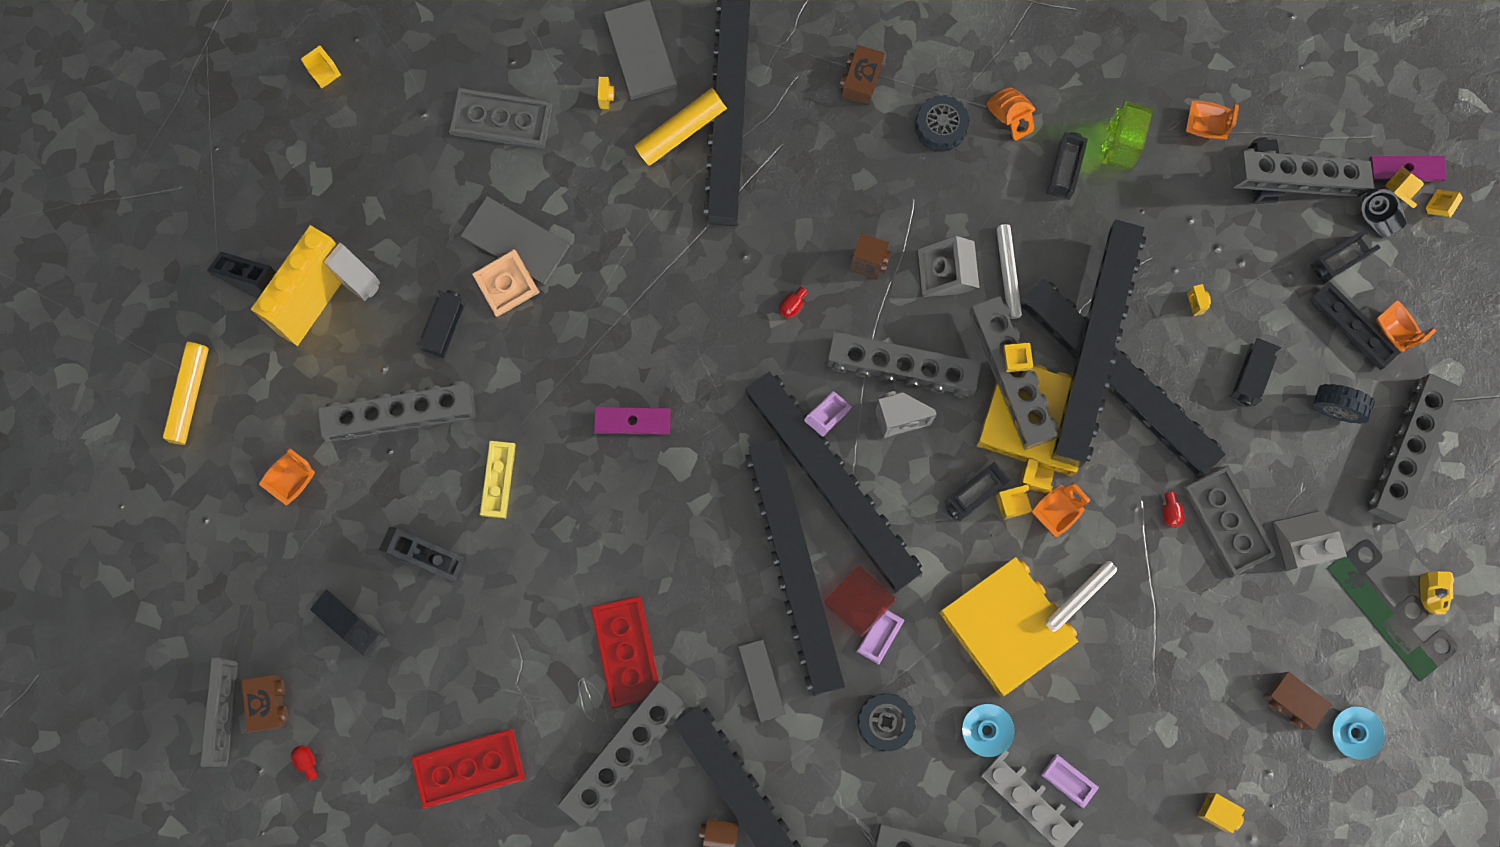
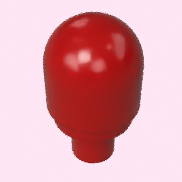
M800 286L795 294L790 293L779 305L780 314L785 318L794 317L801 310L804 304L802 299L808 292Z
M1175 492L1165 493L1166 505H1163L1162 509L1164 522L1169 527L1177 528L1184 522L1183 506H1181V503L1176 502Z
M305 745L295 747L291 752V760L295 769L299 773L304 772L308 782L317 778L318 775L313 767L316 765V759L311 749Z

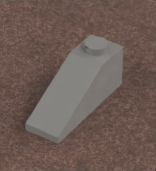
M339 243L325 259L324 263L342 285L366 301L368 297H372L377 292L380 281L343 244Z

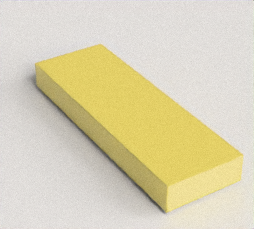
M489 442L480 516L506 519L515 443Z

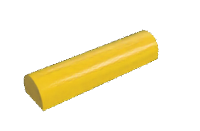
M710 88L634 146L643 160L650 166L726 110L727 107L716 91Z
M188 341L185 345L163 438L169 443L186 444L209 351L207 346Z

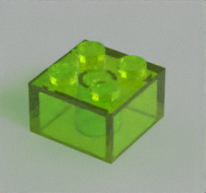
M1128 101L1123 103L1121 109L1116 108L1114 116L1110 119L1107 127V132H1109L1107 140L1105 139L1102 146L1101 154H1105L1102 163L1128 171L1132 169L1142 154L1153 108Z

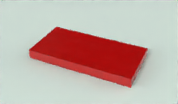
M641 596L590 607L611 709L642 702L659 682Z
M513 728L411 757L422 809L526 780Z

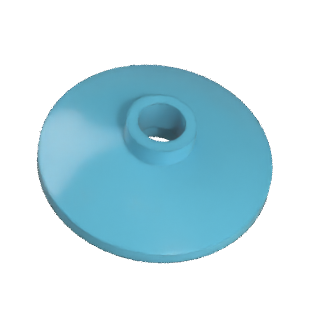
M993 704L976 706L968 712L963 721V739L969 749L980 756H998L1010 747L1014 739L1013 721L1009 714L999 706ZM984 726L991 728L989 736L983 734L982 729Z
M1350 707L1341 711L1334 719L1332 738L1338 750L1345 756L1356 760H1364L1375 756L1381 750L1385 740V730L1379 717L1371 710L1363 707ZM1354 728L1358 731L1357 738L1351 735V731Z

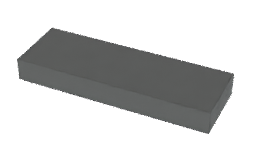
M759 640L739 646L760 722L785 715L764 641Z

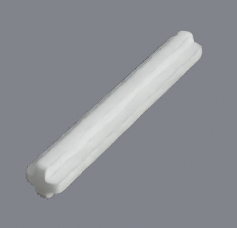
M1004 224L999 225L996 229L1006 303L1011 312L1009 318L1017 319L1021 317L1022 311L1010 225Z
M1111 561L1104 563L1046 620V626L1052 632L1058 630L1117 572V567Z

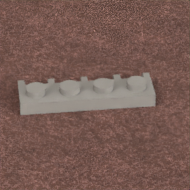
M1006 750L989 765L980 777L1053 847H1064L1082 827L1083 823L1078 820L1071 826L1062 818L1060 813L1065 809V806L1060 803L1053 809L1040 796L1046 789L1043 785H1040L1034 791L1021 778L1026 771L1023 766L1015 773L1003 761L1009 754Z

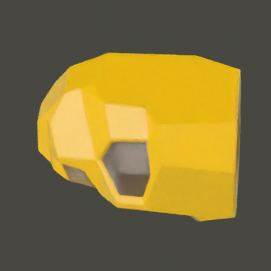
M1437 571L1421 574V602L1430 613L1442 615L1450 608L1451 599H1453V573Z

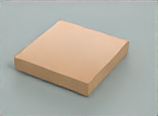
M515 249L472 274L496 317L540 293Z

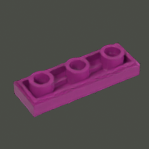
M1371 156L1369 158L1373 182H1388L1402 166L1422 182H1443L1447 179L1444 156Z
M595 407L594 432L595 434L670 435L671 409ZM635 418L637 423L630 425L629 420Z

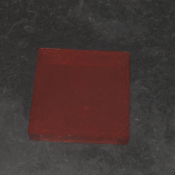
M859 565L824 603L862 638L896 603L897 599Z

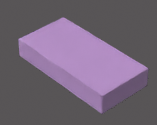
M833 391L806 416L804 421L823 437L850 411L852 406Z
M882 607L856 652L879 665L903 624L904 619Z
M1057 754L1053 756L1040 774L1081 808L1087 805L1099 788Z

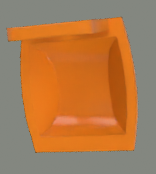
M1003 89L987 101L986 106L989 111L1003 123L1010 124L1011 135L1015 141L1034 131L1032 112L1035 111V108L1016 89ZM1023 118L1024 121H1027V126L1023 131L1017 132V127L1020 124L1019 120Z
M1191 101L1186 132L1209 139L1227 140L1229 133L1236 125L1239 105L1234 104L1229 109L1211 102Z
M1398 300L1376 318L1377 323L1381 327V332L1401 352L1423 344L1436 332L1435 328L1421 332L1411 314Z
M288 448L287 453L266 472L259 485L287 506L304 490L315 471L311 469L305 459Z
M1072 482L1066 487L1060 485L1052 490V492H1049L1035 506L1032 513L1056 538L1066 532L1080 518L1085 510L1083 506L1088 504L1090 499ZM1073 491L1076 492V493L1080 496L1081 499H1079V498L1076 499V498L1072 495V494H1074Z

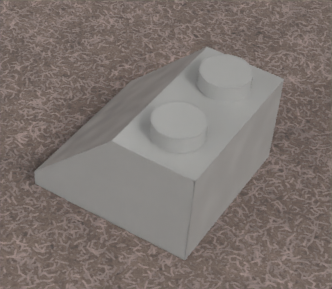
M955 236L918 249L922 296L959 295L979 289L974 241Z
M895 391L883 394L881 396L882 399L878 400L875 408L883 438L930 426L937 415L935 409L905 393L896 394Z
M1323 511L1273 522L1287 571L1326 563L1347 556L1339 530Z

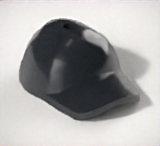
M1375 188L1365 194L1361 203L1362 215L1380 236H1391L1405 227L1406 218L1401 202L1395 193L1389 189Z

